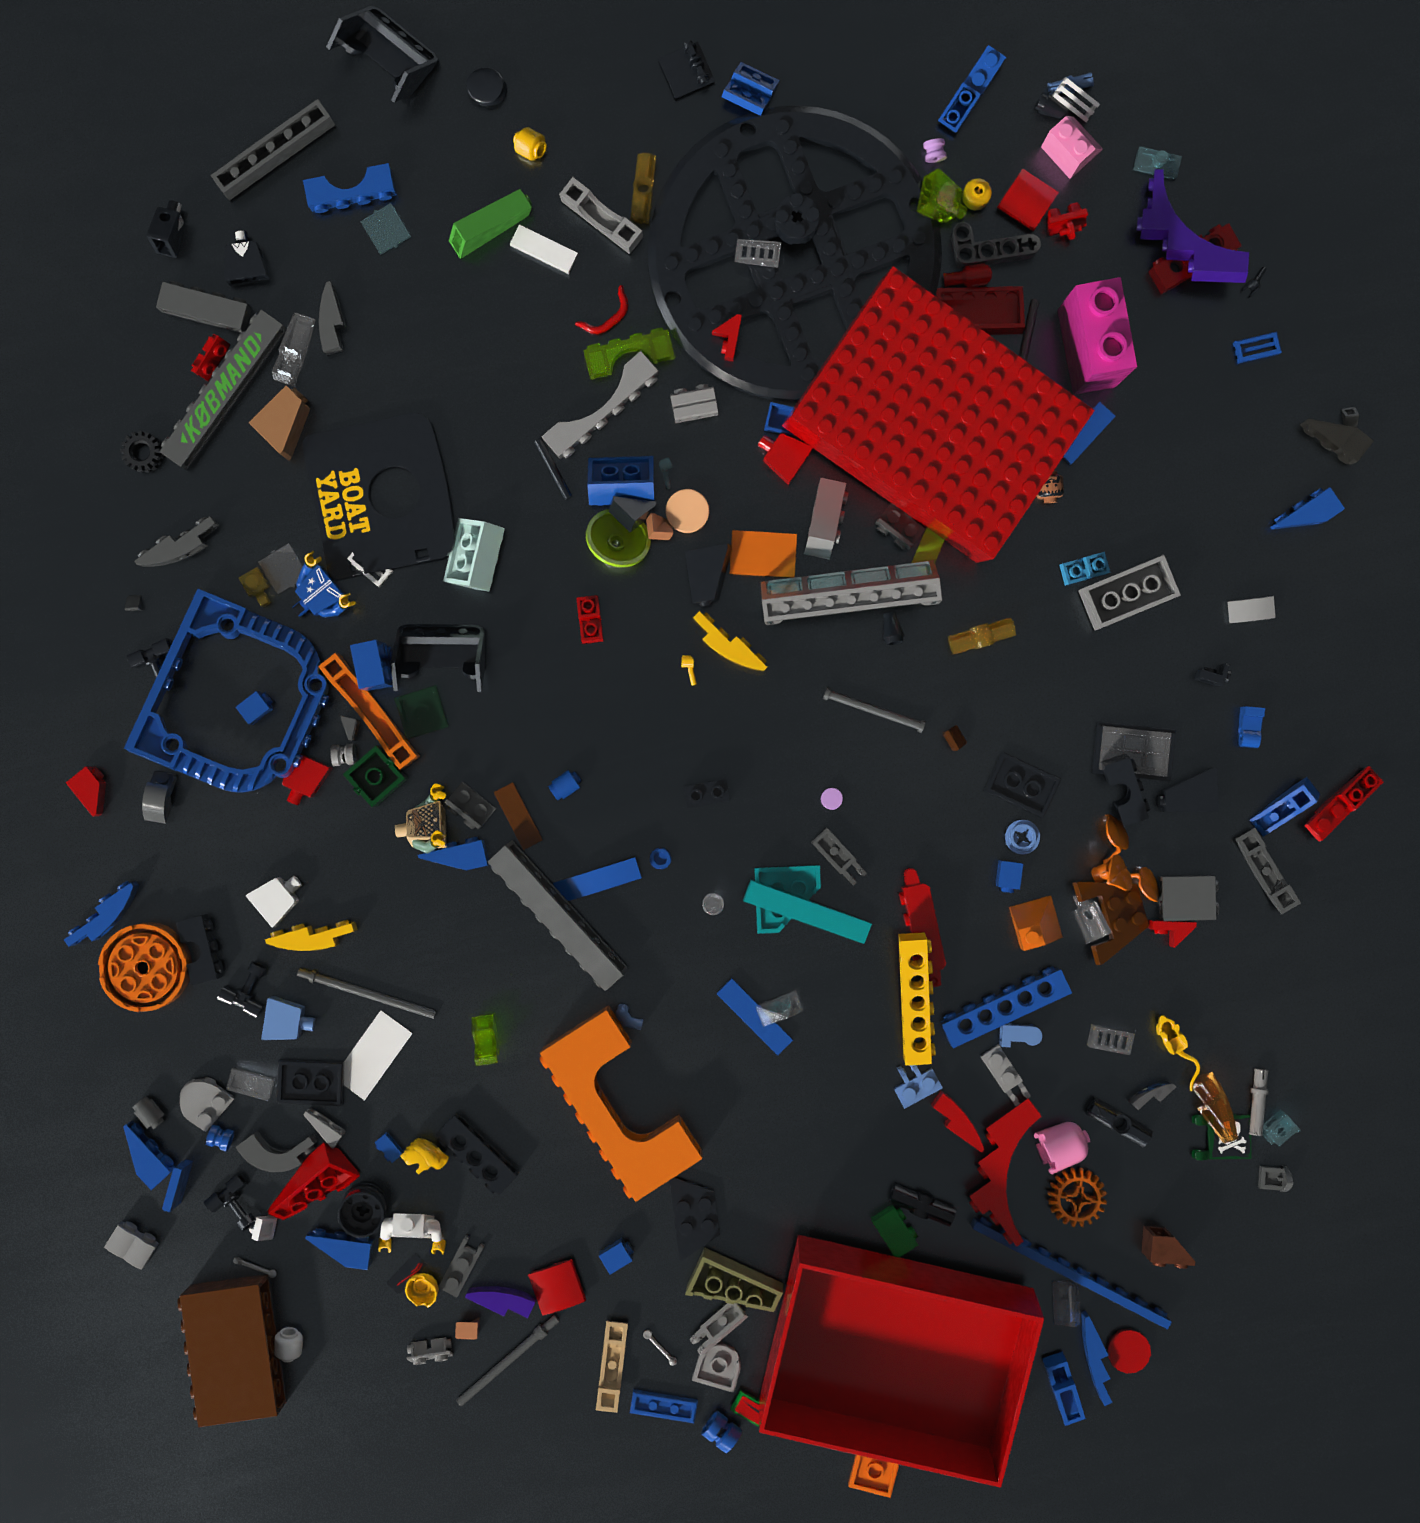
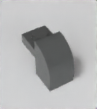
M154 771L151 781L146 783L143 794L142 811L144 820L166 824L172 808L170 796L177 780L176 774Z

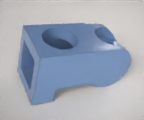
M1007 1023L1000 1027L999 1045L1001 1047H1011V1041L1026 1042L1028 1045L1034 1046L1042 1040L1040 1029L1031 1024Z

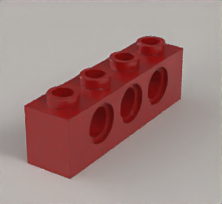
M1229 223L1223 227L1221 224H1218L1210 229V234L1204 238L1202 235H1199L1200 238L1226 249L1237 251L1242 246ZM1161 257L1152 263L1153 267L1149 274L1161 294L1192 277V273L1188 272L1189 261L1166 260L1164 257ZM1170 264L1178 265L1179 272L1172 271Z

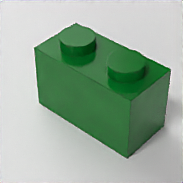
M891 1204L871 1217L874 1226L895 1257L900 1258L918 1246L916 1238L919 1236L912 1225L908 1227L904 1222L907 1218L900 1207L896 1209Z

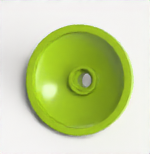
M609 509L597 513L590 520L586 529V541L591 552L599 560L611 566H633L645 558L650 548L651 539H648L645 523L629 532L609 512Z

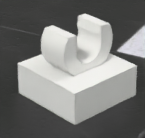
M274 1216L255 1217L254 1228L249 1229L250 1233H252L251 1239L256 1241L273 1239L277 1218Z

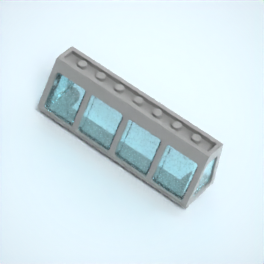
M934 560L761 582L762 605L766 625L778 624L788 619L919 603L923 605H936L942 601L940 578Z

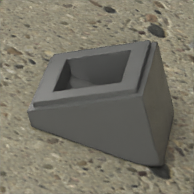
M341 716L348 740L356 741L360 720Z

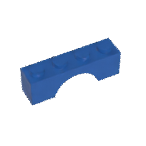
M389 163L367 167L364 179L357 186L350 189H340L331 185L325 176L303 180L308 207L312 212L315 211L316 213H324L329 208L334 207L344 209L349 207V204L354 203L364 205L374 199L389 200L392 196L397 195L393 172Z

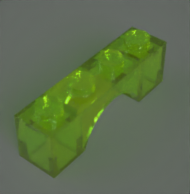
M656 328L651 330L650 334L642 335V333L630 335V339L621 341V338H616L608 341L609 344L600 346L597 343L587 346V349L583 350L590 379L612 375L613 366L617 359L629 352L641 351L653 364L675 359L668 329Z

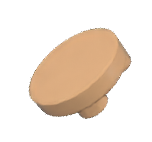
M692 489L679 490L667 502L666 517L675 530L682 533H693L702 529L709 517V505L705 497L698 491Z

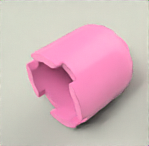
M1064 1122L1034 1134V1138L1039 1139V1143L1036 1144L1039 1156L1043 1164H1049L1050 1169L1048 1171L1050 1174L1083 1161L1088 1155L1089 1135L1086 1130L1082 1131L1073 1122Z

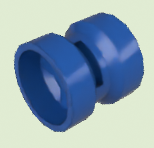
M213 1124L207 1135L205 1145L210 1147L218 1146L220 1150L227 1152L233 1141L235 1131L230 1129L223 1130L220 1126Z

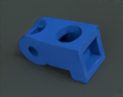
M1240 707L1238 727L1240 747L1258 748L1260 746L1265 708Z

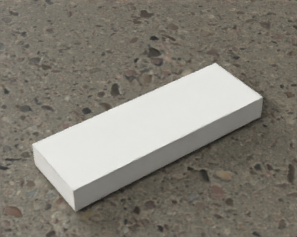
M521 225L518 226L510 242V246L567 274L570 273L578 257L577 252Z

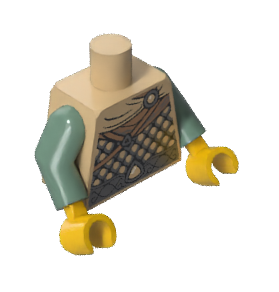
M434 784L430 790L431 794L419 805L406 812V823L395 825L397 838L407 836L411 846L424 853H430L436 848H446V811L441 801H439V799H445L446 793L442 792L444 786Z

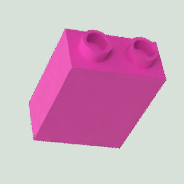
M1121 277L1076 285L1057 310L1073 395L1114 388L1137 368Z

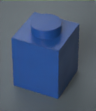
M255 691L236 706V709L250 725L257 723L274 708L271 706V703H273L271 698L265 692L262 694L259 691Z
M998 860L995 886L1001 887L1002 892L1014 893V889L1020 890L1023 863Z
M620 1238L600 1250L599 1258L608 1273L612 1274L632 1262L634 1250L628 1241L624 1242L623 1238Z

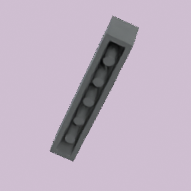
M317 99L210 176L230 201L335 126V124Z

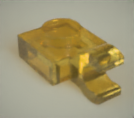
M258 567L239 577L249 597L256 596L258 603L263 607L271 604L264 591L270 586Z

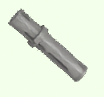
M1254 1068L1249 1134L1263 1136L1266 1095L1269 1094V1090H1267L1269 1070Z

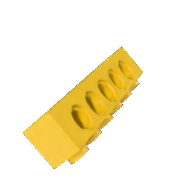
M925 932L899 934L903 1057L905 1065L932 1064V1056H935V1043H931V1036L935 1035L934 1022L930 1023V1015H934L933 1002L929 1000V995L933 994V983L929 981V974H932V961H928V953H932L931 940H927ZM915 954L921 955V958L917 961L911 960V957ZM916 975L922 976L919 981L911 980ZM916 996L923 997L919 1002L912 1001ZM916 1017H923L921 1022L913 1021ZM918 1037L924 1038L920 1043L914 1042Z

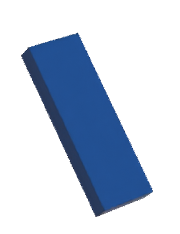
M1101 402L1093 408L1095 411L1063 456V459L1069 465L1080 456L1115 418V415Z
M633 1389L630 1413L694 1423L698 1400Z

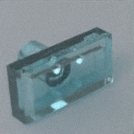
M1140 146L1133 170L1154 175L1155 169H1164V177L1175 180L1178 176L1182 156L1167 153L1164 150L1158 151Z

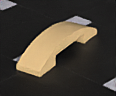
M606 1321L596 1410L618 1412L628 1323Z

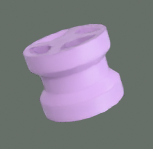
M931 139L923 143V147L927 152L925 156L926 162L935 163L947 158V153L944 151V139Z

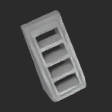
M312 1107L303 1114L326 1143L334 1149L346 1131Z

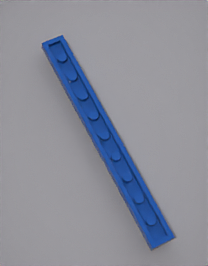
M981 1217V1219L973 1218L970 1225L979 1233L1166 1329L1169 1328L1172 1321L1167 1317L1168 1313L1159 1307L1153 1309L1147 1306L1148 1302L1137 1296L1135 1299L1129 1297V1293L1120 1287L1114 1289L1108 1286L1109 1282L1101 1277L1094 1279L1089 1276L1090 1272L1081 1267L1077 1269L1071 1267L1069 1261L1062 1257L1056 1259L1050 1256L1051 1252L1042 1247H1039V1249L1032 1247V1243L1023 1237L1024 1242L1016 1247L1014 1243L1010 1245L1003 1236V1233L1006 1232L1003 1227H1000V1229L992 1226L993 1222L984 1217Z

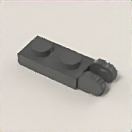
M828 828L824 829L811 841L840 874H843L853 886L857 883L856 879L846 871L850 865H853L860 875L864 876L867 874L856 862L857 859Z

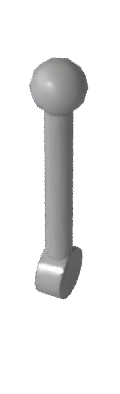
M234 1257L233 1259L235 1264H242L268 1274L270 1278L276 1277L277 1273L274 1269L262 1268L239 1257Z
M645 1330L643 1337L649 1339L669 1360L670 1365H676L677 1359L671 1357L654 1339L650 1330Z

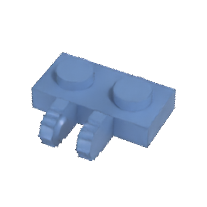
M910 1065L912 1071L916 1074L910 1080L902 1066L897 1068L904 1083L896 1086L894 1090L904 1109L942 1089L932 1068L920 1073L917 1065Z

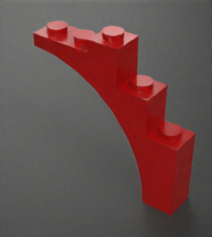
M1029 1098L986 1128L988 1131L985 1135L992 1146L997 1144L999 1147L978 1162L980 1167L977 1170L984 1179L989 1177L991 1181L971 1194L970 1198L972 1200L969 1202L976 1213L980 1211L982 1214H985L991 1210L992 1214L989 1216L996 1226L1001 1224L1006 1231L1003 1233V1236L1010 1245L1014 1243L1016 1247L1024 1241L1014 1225L1008 1207L1006 1194L1007 1172L1012 1154L1019 1140L1028 1128L1041 1117Z

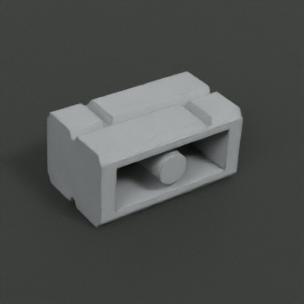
M703 384L696 386V390L687 391L686 388L675 390L674 394L670 395L675 423L717 416L718 408L714 387Z

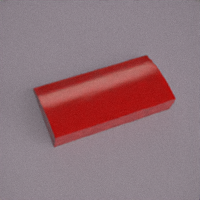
M1023 286L937 288L935 295L937 298L987 334H1023L1025 329Z

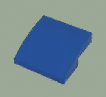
M740 62L730 82L724 89L722 98L761 116L780 80Z

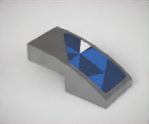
M1169 1080L1155 1083L1142 1089L1128 1101L1139 1110L1153 1096L1161 1102L1176 1086Z

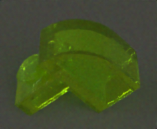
M494 1015L473 1017L471 1032L475 1044L474 1060L476 1066L498 1063L500 1052Z

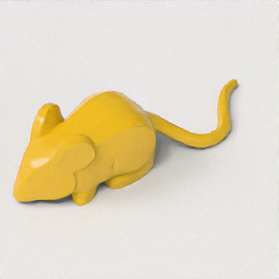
M1161 1015L1156 1025L1157 1035L1162 1037L1168 1052L1172 1055L1178 1054L1196 1064V1072L1190 1082V1090L1193 1091V1083L1200 1072V1064L1196 1058L1183 1051L1188 1047L1185 1036L1180 1032V1026L1168 1017Z

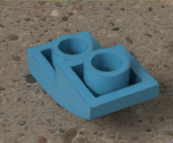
M1105 552L1059 565L1065 586L1111 573Z

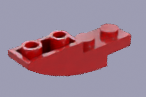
M1367 766L1325 801L1304 826L1318 841H1323L1352 811H1356L1383 783V780L1370 766Z

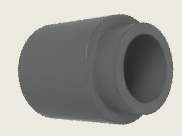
M147 1096L132 1107L135 1110L134 1114L147 1129L152 1127L154 1130L164 1122L162 1117L165 1114Z

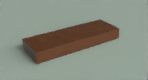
M514 782L495 791L494 794L522 849L525 850L542 841L543 839Z

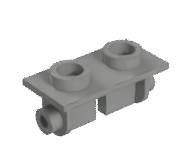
M446 1337L432 1339L431 1348H428L427 1340L411 1342V1345H407V1352L411 1354V1357H406V1359L413 1362V1365L425 1364L426 1360L435 1359V1362L446 1361L449 1356H454L451 1351H448V1348H452L451 1339Z

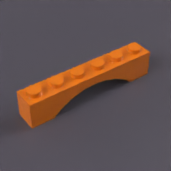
M334 653L318 666L331 684L342 694L366 723L399 770H404L420 757L369 691L358 688L356 674L340 654Z

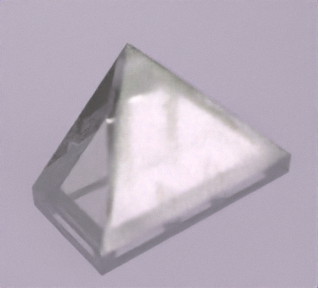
M796 991L755 1006L763 1027L803 1011Z

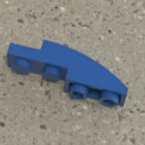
M988 45L938 121L956 133L994 79L1006 57Z
M126 881L117 887L118 892L114 895L109 893L99 900L101 904L95 907L98 913L86 919L87 924L83 927L78 925L68 932L70 936L64 939L68 947L78 944L86 937H89L91 942L99 940L108 933L130 907L139 887L138 882L129 883Z

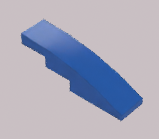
M636 857L563 879L553 884L564 898L570 901L641 879L642 876Z
M1086 1311L1081 1312L1085 1357L1097 1393L1103 1405L1106 1406L1112 1403L1103 1382L1109 1380L1110 1377L1101 1359L1109 1355Z

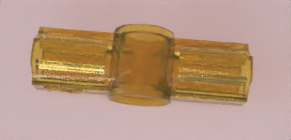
M649 153L638 154L633 183L634 190L630 221L642 224L649 223L657 158ZM645 184L649 189L646 192H640L638 187Z
M1006 618L992 624H982L972 627L968 631L948 636V643L952 654L962 653L973 648H983L994 644V642L1016 636L1015 626L1011 618Z

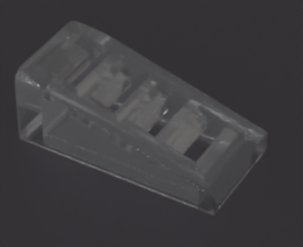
M737 239L735 262L778 268L781 242ZM743 246H747L746 257H742ZM752 247H756L755 258L751 257ZM760 248L765 249L764 258H759ZM769 249L773 250L772 259L768 258Z
M1091 1024L1087 1046L1130 1055L1135 1034ZM1099 1032H1103L1101 1044L1097 1043ZM1107 1034H1111L1109 1045H1105ZM1115 1035H1119L1117 1047H1113ZM1123 1037H1128L1126 1047L1122 1049Z

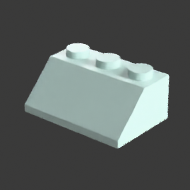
M458 518L454 534L455 546L449 554L443 581L489 592L505 528L484 521Z

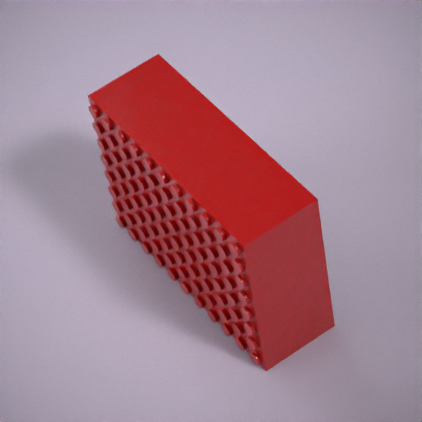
M893 266L880 280L786 418L782 427L943 538L970 559L979 563L995 558L1095 410Z
M798 1235L759 1397V1433L1001 1488L1044 1322V1316L1034 1288Z

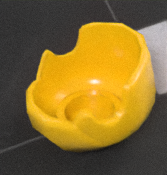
M418 1273L408 1279L405 1293L415 1306L426 1305L430 1307L436 1302L439 1288L437 1280L432 1275Z

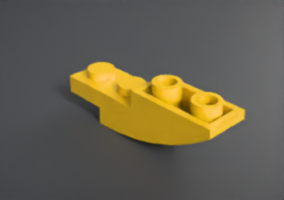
M699 611L693 617L708 633L703 638V641L718 654L750 669L764 671L767 668L765 665L766 659L760 653L755 655L749 649L751 644L744 637L739 639L736 636L730 642L728 640L730 637L728 633L722 628L718 630L713 625L714 619L707 612L702 614Z
M348 920L335 923V928L328 929L327 926L314 929L315 933H313L312 926L305 927L303 923L291 927L292 931L284 933L283 929L270 933L271 937L265 939L266 944L287 950H320L339 945L337 936L348 934L358 929L355 922L349 923Z

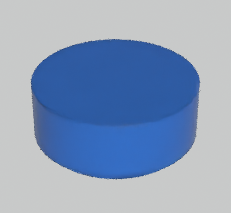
M656 848L650 854V863L656 869H665L671 863V854L665 848Z

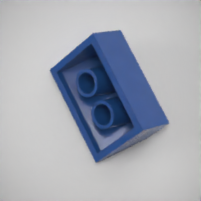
M653 456L588 458L587 485L589 505H610L613 496L654 501Z

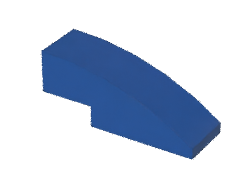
M1063 1351L1042 1358L1065 1426L1086 1419Z

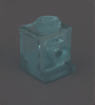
M1281 1110L1264 1123L1263 1126L1265 1131L1263 1136L1271 1145L1275 1143L1278 1146H1281L1292 1135L1300 1131L1291 1118ZM1283 1128L1284 1130L1278 1134V1129Z

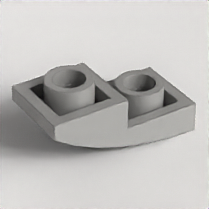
M1274 596L1228 601L1229 623L1276 618Z

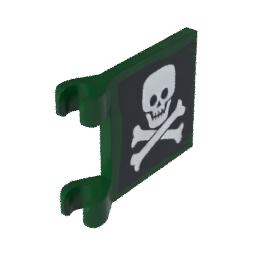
M1193 1114L1192 1123L1198 1126L1208 1125V1150L1193 1149L1192 1158L1196 1160L1251 1159V1135L1249 1134L1251 1115Z

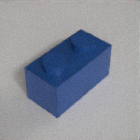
M388 1132L384 1133L374 1142L376 1148L385 1154L384 1157L388 1162L391 1161L393 1163L404 1153Z

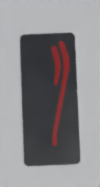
M413 1254L389 1279L387 1285L397 1294H400L405 1289L408 1279L414 1274L420 1273L427 1264L417 1254Z

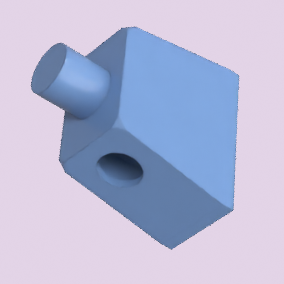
M271 996L267 998L261 1040L298 1039L301 1037L302 1030L314 1031L316 1018L304 1017L305 1006Z

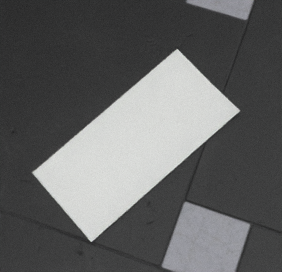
M380 1011L344 1061V1086L365 1101L412 1033Z

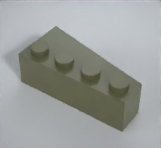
M704 1247L687 1284L685 1295H697L704 1297V1299L723 1300L729 1304L738 1303L746 1305V1307L774 1312L783 1294L784 1283Z

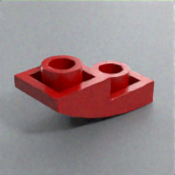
M598 595L577 597L582 644L604 642Z

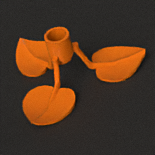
M1107 814L1106 833L1111 844L1116 847V851L1110 857L1103 860L1104 864L1092 868L1091 873L1094 881L1099 883L1107 881L1109 885L1128 891L1132 888V877H1136L1139 879V888L1143 894L1150 900L1158 902V884L1152 871L1147 867L1140 868V874H1130L1124 860L1118 855L1122 849L1126 850L1129 847L1128 834L1117 818Z

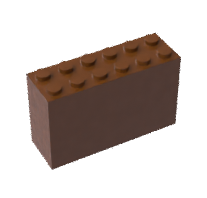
M268 1274L191 1284L178 1298V1309L182 1311L181 1331L185 1333L184 1352L185 1355H188L189 1360L187 1374L191 1377L192 1381L190 1395L195 1402L193 1417L195 1421L197 1420L198 1427L278 1416L286 1404L281 1361L274 1355V1339L277 1333Z

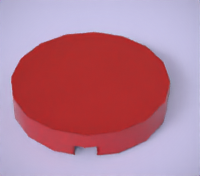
M1131 1328L1118 1330L1117 1333L1109 1338L1106 1347L1109 1355L1107 1357L1112 1366L1124 1373H1136L1142 1370L1149 1362L1151 1356L1150 1344L1146 1337L1138 1330Z

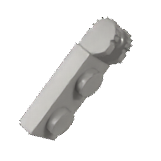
M999 1044L980 1055L1003 1092L1007 1093L1015 1106L1020 1103L1010 1089L1018 1085L1024 1097L1027 1099L1031 1097L1022 1083L1023 1080Z
M727 1303L700 1326L701 1328L690 1338L692 1344H696L705 1336L709 1338L697 1350L700 1355H703L748 1318V1315L738 1303Z

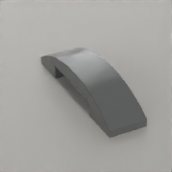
M1256 828L1236 838L1245 860L1277 910L1284 914L1301 904L1292 887L1286 883L1265 848L1267 846Z

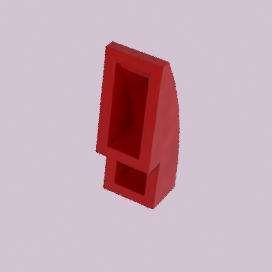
M940 1090L931 1105L947 1117L944 1122L945 1127L980 1152H983V1144L971 1121L963 1110Z

